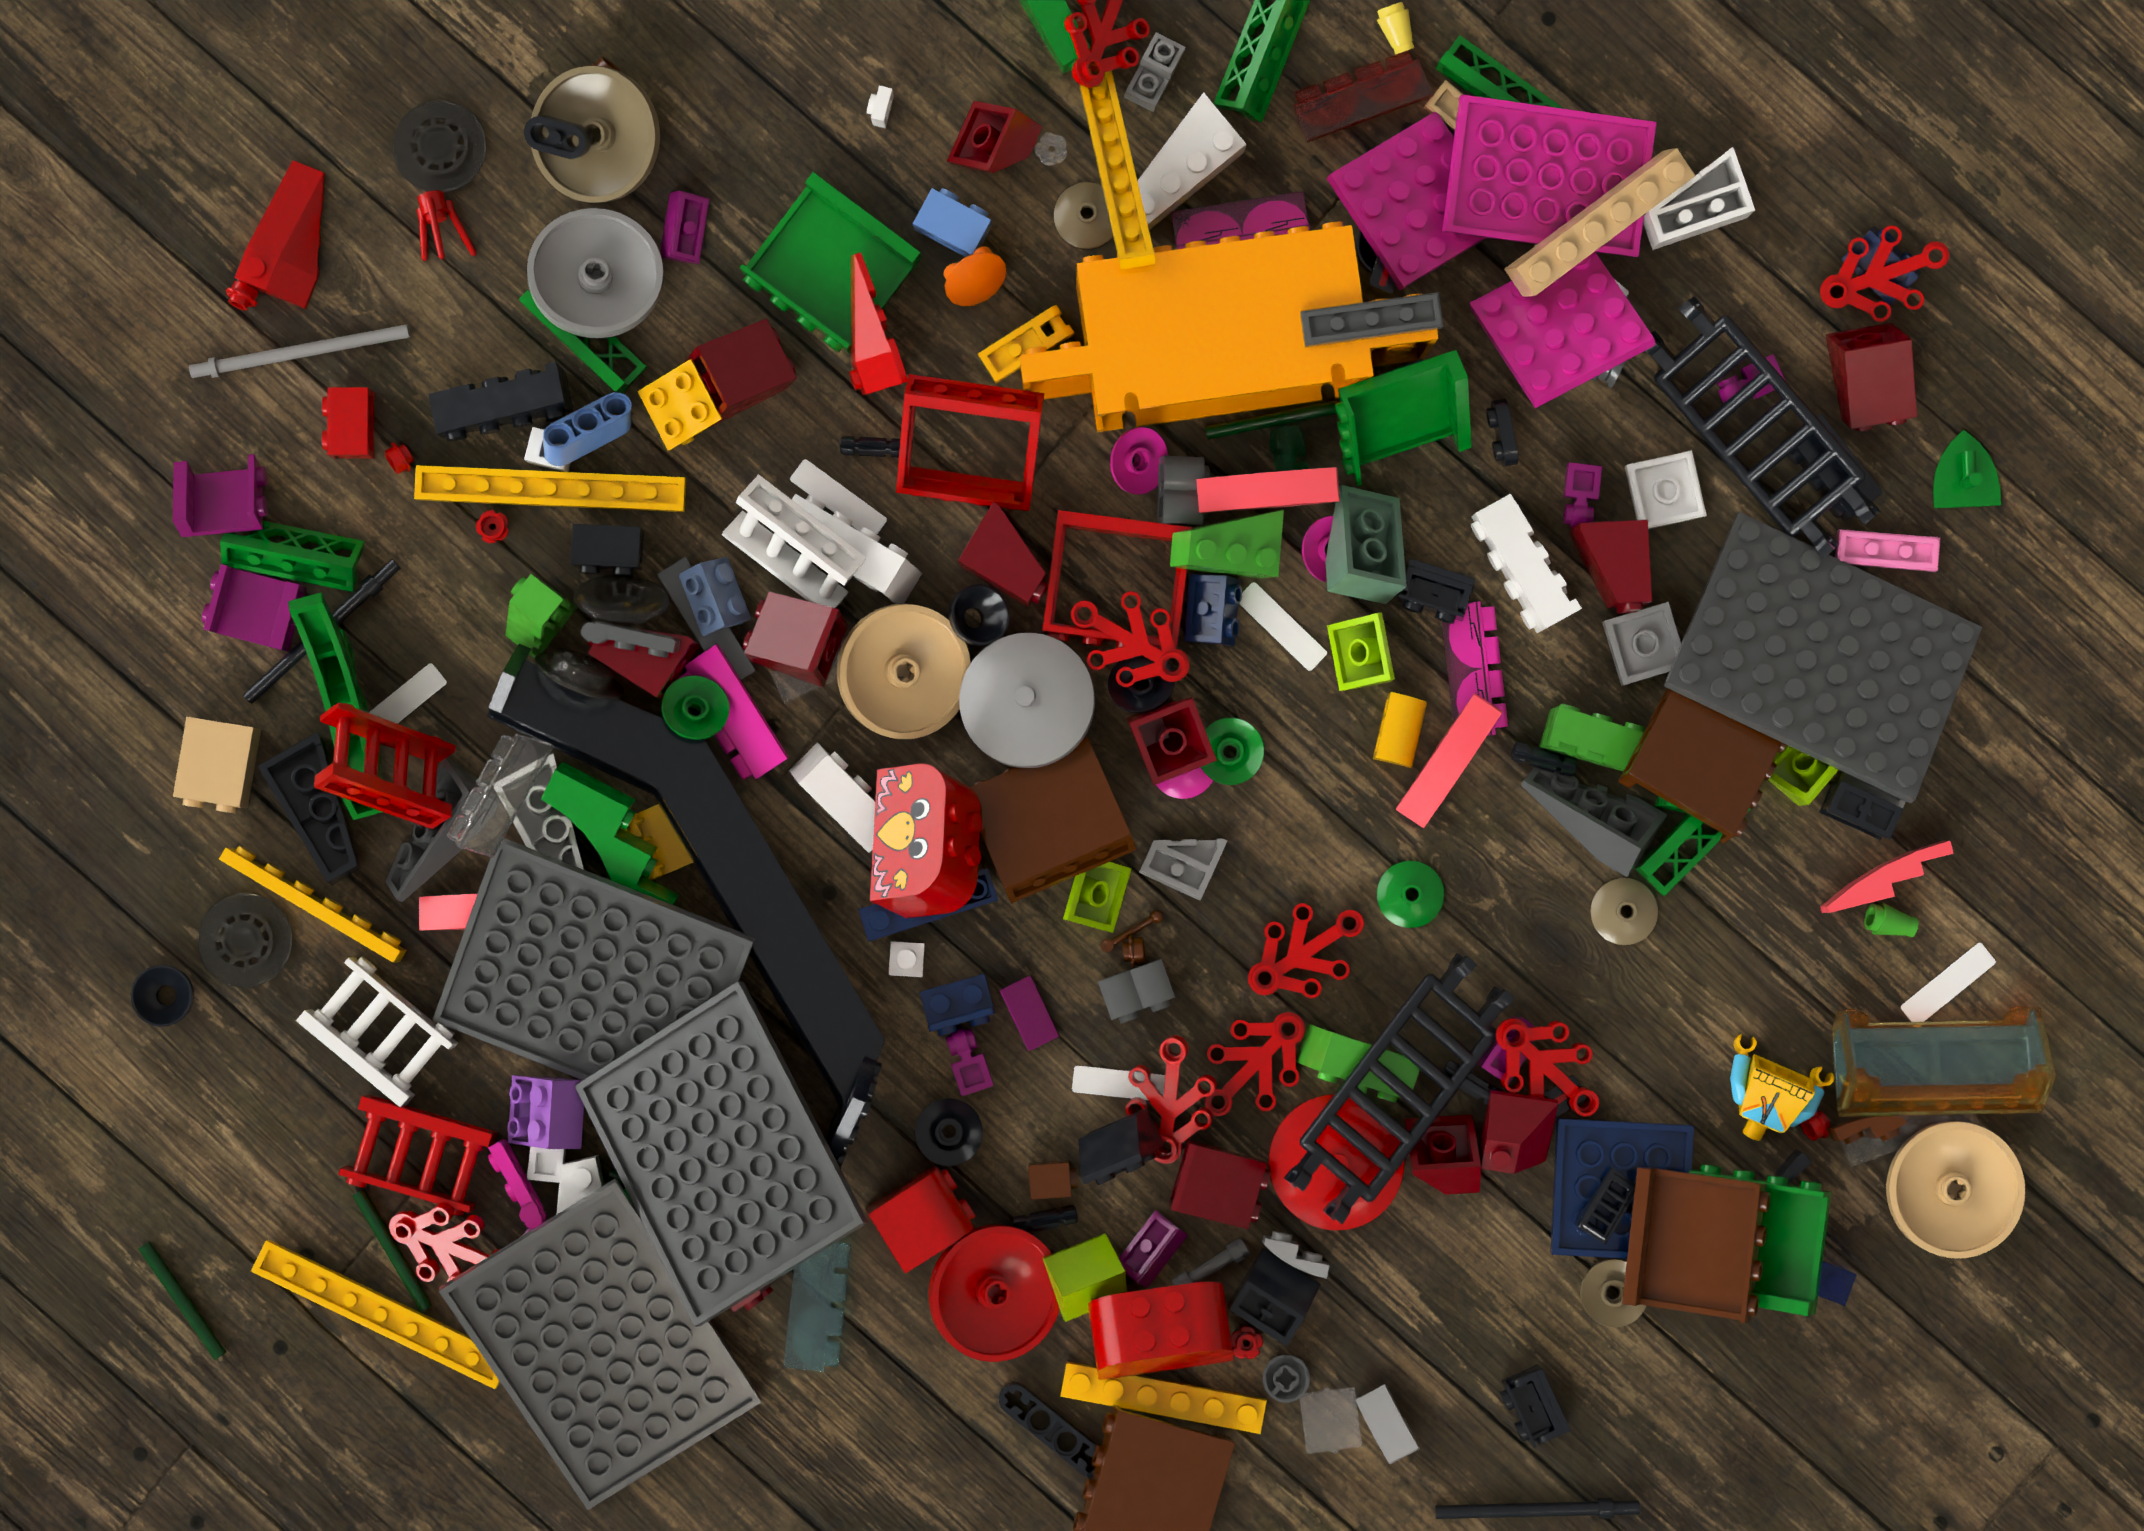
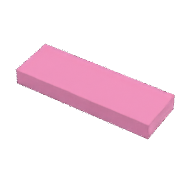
M1837 530L1836 541L1839 545L1836 546L1835 557L1840 559V561L1856 566L1928 572L1938 571L1939 537Z

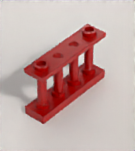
M338 702L320 715V722L336 727L333 763L315 775L314 788L430 829H434L451 817L452 804L441 801L436 797L437 769L439 762L456 751V745L445 742L437 736H429L356 709L353 705ZM350 733L366 738L363 772L352 769L347 765ZM380 744L395 749L393 783L380 779L377 776ZM409 754L424 760L422 794L407 787Z
M370 1094L361 1096L358 1109L367 1112L365 1117L368 1118V1122L354 1167L344 1166L340 1168L338 1175L347 1177L346 1183L357 1187L366 1188L368 1183L436 1204L440 1202L448 1203L453 1208L454 1215L463 1216L464 1212L469 1213L475 1210L476 1203L465 1200L478 1152L483 1151L484 1146L490 1147L494 1144L497 1131L408 1105L399 1107L393 1101ZM386 1118L399 1121L398 1127L401 1129L389 1170L385 1177L368 1172L367 1170L381 1123L385 1122ZM420 1127L432 1131L430 1136L433 1137L420 1184L416 1186L400 1181V1177L413 1134L418 1132ZM451 1137L464 1140L463 1146L466 1148L454 1189L450 1196L433 1191L432 1189L446 1141H450Z

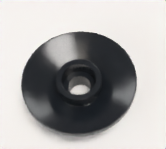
M1141 655L1119 661L1113 667L1108 678V690L1113 702L1118 707L1130 713L1142 714L1163 706L1171 697L1175 682H1169L1161 676H1155L1136 681L1130 687L1120 686L1116 680V673L1121 667L1129 666L1135 669L1154 663ZM1166 662L1167 669L1173 671L1170 664ZM1126 670L1120 673V680L1124 683H1128L1133 679L1130 671ZM1143 685L1149 686L1143 691H1138V688Z
M944 1098L929 1104L921 1112L915 1127L916 1142L922 1154L933 1163L942 1166H956L968 1161L978 1151L983 1137V1127L977 1112L966 1102L954 1098ZM947 1125L954 1126L956 1129L955 1136L951 1138L946 1137L943 1134V1128Z

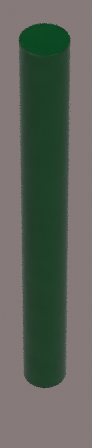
M1337 400L1206 426L1207 440L1337 414L1335 409Z
M362 1189L352 1195L420 1312L431 1307V1301L366 1191Z
M150 1241L141 1246L138 1250L213 1359L216 1360L224 1355L226 1351Z

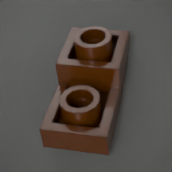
M1869 1116L1848 1120L1834 1125L1827 1130L1833 1141L1844 1140L1845 1144L1862 1138L1864 1136L1862 1130L1864 1129L1869 1138L1877 1139L1880 1137L1882 1141H1886L1901 1133L1899 1127L1907 1124L1904 1117Z

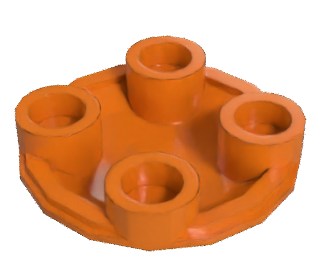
M980 247L972 255L963 258L960 262L949 264L943 272V276L946 279V296L952 303L959 306H974L988 300L997 293L1004 283L1007 273L1005 262L999 255L992 253L990 248Z

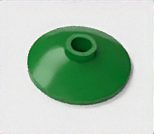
M686 676L673 682L665 691L661 705L663 718L671 730L682 737L693 740L706 739L717 734L726 724L730 709L728 698L723 689L714 681L702 676ZM691 708L697 709L700 715L692 716L688 713V710Z
M1223 718L1211 723L1205 729L1217 760L1201 767L1210 779L1224 785H1237L1249 780L1257 773L1263 762L1264 745L1260 734L1251 724L1238 718ZM1230 745L1236 749L1235 757L1227 758L1224 756L1223 750L1226 746Z
M1403 861L1391 866L1382 875L1377 886V902L1381 912L1389 921L1401 927L1416 928L1429 923L1438 915L1443 905L1444 888L1440 877L1431 867L1418 861ZM1409 888H1414L1418 892V896L1414 901H1409L1406 898L1405 893Z

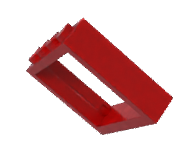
M909 374L904 393L896 493L937 498L943 501L972 503L978 506H991L994 502L1001 508H1007L1012 511L1013 509L1029 511L1034 486L1045 393ZM916 406L1030 422L1023 482L911 466Z
M1058 510L1043 633H1047L1050 637L1061 642H1069L1070 636L1083 638L1082 644L1102 646L1103 641L1116 642L1115 648L1125 646L1096 628H1081L1054 623L1066 528L1172 542L1173 533L1192 529V527ZM1176 568L1169 627L1175 648H1177L1187 573V569ZM1147 635L1149 643L1162 650L1159 637Z

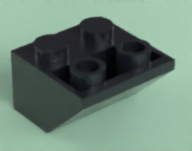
M1148 1108L1090 1131L1078 1139L1081 1180L1083 1184L1095 1180L1097 1185H1100L1115 1178L1116 1174L1123 1171L1129 1173L1145 1165V1162L1156 1157L1154 1152L1164 1144Z
M1262 1248L1227 1306L1236 1315L1288 1346L1306 1317L1321 1284L1284 1262L1270 1251Z

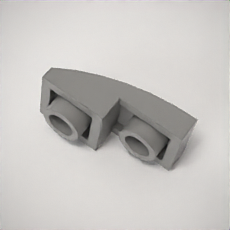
M1156 32L1125 91L1124 98L1154 112L1186 47Z
M1272 1231V1236L1263 1235V1244L1281 1260L1301 1271L1327 1279L1329 1264L1326 1261H1322L1323 1255L1303 1251L1302 1256H1297L1299 1244L1296 1241H1292L1291 1234Z
M1384 1384L1355 1400L1389 1464L1420 1449L1406 1419L1402 1417L1388 1386Z

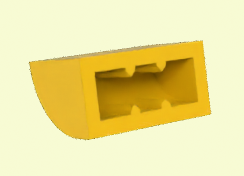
M1388 693L1373 759L1412 768L1427 706L1426 701L1399 693Z

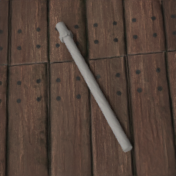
M408 324L225 359L217 360L216 357L208 358V362L189 365V372L192 378L207 375L215 378L220 377V373L410 338V330Z

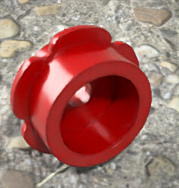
M234 281L231 288L226 289L227 296L229 297L228 302L232 306L244 311L248 307L257 306L255 300L259 293L250 285Z
M392 442L391 447L384 451L389 465L396 474H400L405 470L409 472L411 470L410 463L414 462L411 453L404 444L398 447L396 443Z
M489 510L484 512L476 522V531L482 536L483 541L493 544L497 540L502 541L507 537L509 532L507 525L509 522L503 513ZM491 524L496 525L494 530L490 529Z
M1818 1110L1813 1117L1800 1123V1127L1810 1140L1816 1141L1821 1137L1825 1139L1829 1136L1827 1129L1830 1128V1121L1822 1111Z
M1242 1326L1231 1335L1233 1354L1237 1358L1243 1359L1246 1357L1247 1359H1253L1259 1355L1260 1347L1263 1345V1338L1259 1332L1254 1331L1253 1327ZM1248 1340L1250 1344L1248 1346H1244L1243 1341Z

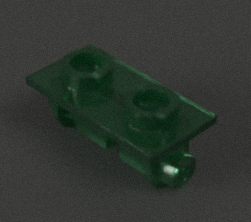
M1284 425L1270 431L1269 448L1274 456L1275 472L1308 469L1307 462L1296 463L1295 457L1306 456L1303 432L1299 431V426L1288 427V425Z

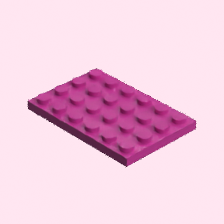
M1460 95L1442 232L1530 244L1540 243L1652 159L1657 122ZM1644 215L1595 252L1638 257Z

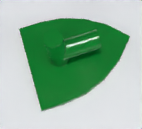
M1962 430L1948 444L1939 459L1933 481V508L2001 506L1998 473L1990 455L1979 441L1965 430Z

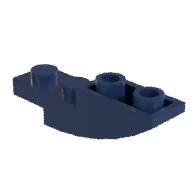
M986 868L978 871L977 885L972 897L963 907L954 912L904 918L877 904L858 909L869 942L998 901L989 869Z

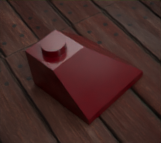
M973 101L947 162L953 165L995 173L1028 158L1036 145L1042 126L1017 109Z
M1192 697L1165 703L1154 711L1134 714L1126 718L1153 785L1217 761Z
M1491 1090L1479 1144L1481 1169L1515 1174L1546 1162L1559 1104L1558 1100Z
M1473 1116L1437 1117L1410 1152L1413 1175L1445 1195L1480 1193L1481 1161ZM1419 1118L1405 1119L1406 1129L1410 1131Z

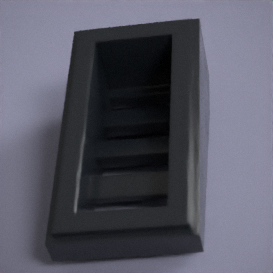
M1611 1167L1574 1224L1606 1245L1634 1198L1636 1183ZM1615 1181L1628 1191L1625 1195H1622L1610 1187L1611 1182ZM1606 1192L1620 1201L1617 1207L1603 1198ZM1599 1204L1613 1212L1610 1218L1596 1210ZM1592 1216L1605 1224L1602 1230L1589 1222Z

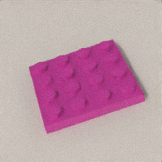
M1433 112L1334 171L1326 178L1400 291L1486 239V237L1442 232L1454 137L1437 112Z
M1593 252L1536 296L1522 297L1514 283L1510 281L1470 302L1472 313L1535 408L1655 346V338L1596 252Z

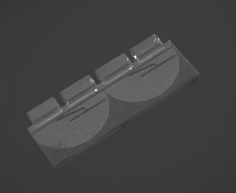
M515 734L514 738L502 735L491 754L494 760L489 759L476 781L480 788H472L461 808V812L464 815L459 814L456 817L447 837L456 842L455 844L458 848L493 858L553 749L552 744Z

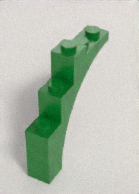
M322 592L288 601L289 612L307 652L325 712L340 702L351 704L356 709L368 713L367 701L356 680L354 651L344 630H339ZM329 725L335 748L336 727ZM350 733L347 765L352 769L363 772L366 738ZM379 751L377 776L383 779L381 753ZM342 798L353 820L382 813V811Z
M562 762L555 769L541 800L563 813L585 834L599 853L611 881L675 906L679 894L648 879L658 862L657 859L653 858L658 847L625 831L636 812L631 810L636 799Z

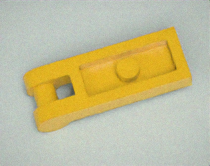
M1057 305L1050 307L978 353L980 360L996 384L1021 368L1020 355L1026 354V349L1044 346L1048 351L1075 334L1071 326L1066 325L1060 317L1062 312ZM1049 323L1055 333L1046 337L1041 327Z

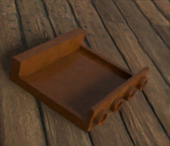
M1667 688L1618 782L1628 788H1631L1636 783L1723 833L1720 842L1725 843L1734 836L1738 838L1746 828L1748 820L1744 817L1749 808L1753 809L1759 802L1763 793L1759 788L1763 780L1767 781L1773 774L1777 766L1773 762L1777 752L1782 753L1787 745Z
M1088 737L1084 738L1070 754L1055 763L1038 768L1011 767L1002 774L988 780L978 781L971 787L980 801L981 834L1011 904L1137 850Z
M1646 1166L1637 1167L1622 1304L1632 1306L1646 1305L1740 1320V1323L1751 1321L1752 1316L1757 1315L1759 1307V1296L1754 1295L1755 1282H1760L1763 1271V1262L1758 1260L1759 1247H1764L1767 1235L1766 1226H1762L1763 1212L1768 1213L1771 1197L1770 1192H1766V1183Z
M1113 1405L1112 1412H1107L1104 1417L1102 1432L1105 1433L1102 1446L1097 1445L1094 1451L1092 1465L1096 1467L1092 1479L1088 1478L1085 1482L1082 1497L1086 1500L1083 1511H1078L1075 1516L1073 1531H1210L1235 1442L1229 1436L1216 1433V1435H1211L1124 1411L1118 1405Z

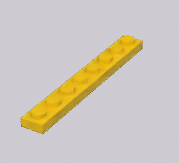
M1111 70L1104 73V79L1099 85L1092 88L1079 86L1122 270L1155 264V254Z
M416 465L414 499L420 501L685 512V477Z
M269 1239L265 1241L251 1272L493 1389L498 1387L499 1379L468 1335Z

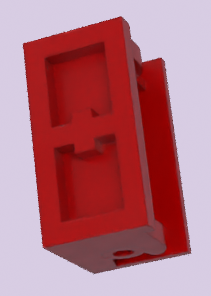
M368 387L327 388V397L322 399V413L324 417H327V430L322 432L323 450H327V455L333 459H337V456L346 459H374L375 392Z

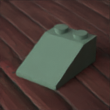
M1341 485L1339 486L1340 502L1335 503L1325 561L1327 591L1387 604L1407 586L1400 498Z

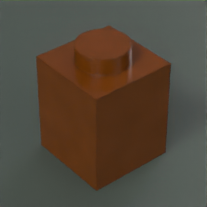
M1069 1160L1035 1162L1028 1165L1031 1200L1072 1197L1071 1189L1078 1188L1076 1168H1070Z

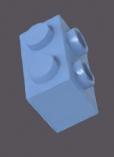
M932 188L913 222L914 230L964 257L972 255L976 249L982 246L992 227L991 219L987 218L989 213L974 204H971L968 208L958 202L959 197L944 188L940 192Z

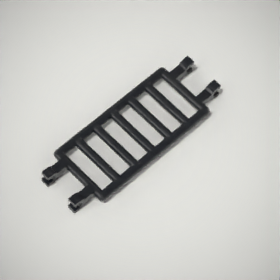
M1693 296L1678 309L1687 319L1693 322L1702 333L1678 355L1674 356L1665 346L1660 335L1656 331L1651 333L1655 338V346L1649 348L1646 352L1662 367L1654 376L1655 383L1780 528L1790 537H1795L1803 531L1813 542L1819 554L1823 558L1826 557L1839 543L1816 521L1821 515L1842 498L1851 505L1864 525L1880 512L1879 508L1866 498L1857 487L1866 478L1864 471L1733 319L1723 315L1714 322L1700 301ZM1725 332L1738 347L1683 394L1670 378ZM1747 357L1760 373L1704 419L1692 404ZM1770 383L1782 399L1729 444H1726L1714 429ZM1792 409L1804 425L1748 470L1736 454ZM1814 434L1827 450L1773 495H1770L1758 480ZM1836 460L1849 476L1792 521L1780 505Z
M1456 953L1449 963L1447 971L1440 979L1434 974H1427L1300 1138V1145L1307 1153L1298 1165L1294 1166L1286 1174L1284 1179L1293 1187H1298L1301 1191H1304L1317 1168L1321 1164L1324 1165L1346 1184L1338 1196L1331 1200L1323 1209L1325 1214L1333 1220L1336 1219L1341 1224L1347 1219L1351 1207L1359 1197L1367 1202L1375 1200L1496 1041L1497 1029L1491 1024L1500 1012L1505 1010L1515 998L1505 989L1500 990L1494 986L1488 994L1485 1004L1477 1013L1453 991L1462 979L1468 976L1477 966L1468 956L1462 957ZM1431 990L1482 1034V1037L1471 1051L1419 1007ZM1411 1017L1462 1061L1451 1077L1446 1075L1399 1034ZM1390 1044L1442 1088L1431 1104H1428L1378 1060ZM1369 1071L1421 1114V1117L1410 1131L1358 1088V1085ZM1348 1098L1401 1142L1389 1158L1337 1115ZM1328 1125L1380 1168L1369 1185L1316 1142Z

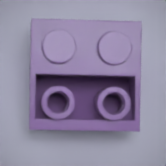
M512 1075V1085L509 1093L511 1099L510 1116L507 1125L508 1143L544 1149H581L584 1104L575 1085L583 1080Z

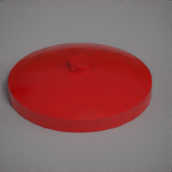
M1334 1094L1321 1095L1299 1104L1285 1116L1277 1127L1269 1149L1268 1165L1271 1171L1270 1178L1274 1190L1284 1206L1303 1222L1326 1230L1353 1229L1374 1220L1391 1204L1402 1182L1404 1162L1375 1200L1367 1202L1359 1197L1351 1207L1350 1214L1343 1224L1339 1223L1336 1219H1331L1323 1212V1209L1331 1200L1338 1196L1346 1185L1337 1176L1321 1164L1312 1175V1179L1304 1191H1301L1298 1187H1293L1284 1179L1286 1174L1294 1166L1298 1165L1307 1153L1300 1145V1138ZM1348 1098L1337 1113L1338 1116L1388 1158L1401 1143L1350 1098ZM1329 1125L1316 1140L1367 1185H1369L1380 1170Z
M990 1224L974 1228L961 1239L948 1246L935 1264L928 1291L930 1313L941 1336L964 1355L986 1362L1011 1360L1024 1355L1037 1346L1051 1330L1060 1310L1042 1259L1051 1255L1049 1249L1030 1233L1020 1228L1003 1224Z

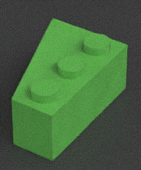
M1284 510L1263 512L1175 532L1172 535L1170 567L1258 579L1278 577Z
M530 574L527 579L522 577L511 590L514 596L509 601L505 636L516 645L522 644L531 648L529 655L538 660L578 607L549 584Z
M1560 704V706L1549 711L1539 748L1623 772L1644 733L1645 727L1625 722V726L1613 723V718L1598 713H1593L1590 716L1581 713L1577 707Z
M1307 1024L1296 1062L1319 1071L1317 1078L1337 1084L1338 1078L1346 1080L1372 1044ZM1386 1049L1378 1060L1413 1090L1420 1069L1404 1055ZM1371 1071L1368 1072L1358 1085V1088L1364 1093L1367 1092L1369 1087L1378 1090L1376 1097L1394 1103L1400 1097Z

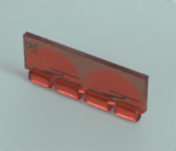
M1405 51L1385 59L1387 71H1384L1380 61L1354 70L1357 82L1353 83L1349 73L1323 81L1326 93L1322 95L1317 84L1296 91L1295 97L1298 103L1293 105V109L1307 143L1433 97L1419 59L1412 61L1409 52Z

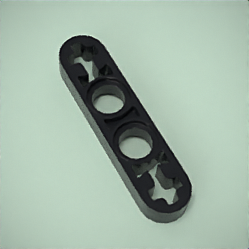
M1011 1382L1002 1387L999 1394V1404L1003 1411L1082 1475L1092 1479L1095 1467L1088 1470L1086 1468L1087 1460L1083 1456L1079 1455L1077 1461L1072 1457L1080 1451L1082 1444L1086 1443L1088 1447L1084 1449V1452L1093 1458L1097 1444L1021 1383ZM1017 1390L1020 1391V1400L1027 1406L1030 1400L1036 1403L1028 1409L1025 1418L1019 1415L1023 1412L1021 1406L1016 1403L1012 1406L1007 1405L1008 1396L1006 1393L1008 1391L1013 1394ZM1039 1410L1047 1412L1051 1419L1049 1425L1043 1429H1037L1031 1423L1032 1414ZM1071 1432L1076 1436L1077 1443L1073 1449L1063 1450L1058 1446L1057 1438L1061 1433Z

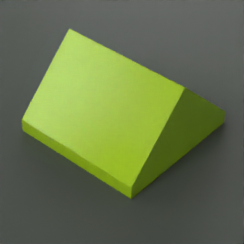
M1382 612L1327 625L1339 691L1387 683L1395 679Z
M1787 745L1782 753L1777 752L1773 760L1777 766L1768 780L1798 806H1805L1814 800L1839 769Z
M1107 862L1075 876L1063 919L1113 933L1132 868Z
M1105 1233L1042 1258L1065 1322L1089 1313L1088 1303L1094 1299L1127 1292L1125 1270Z

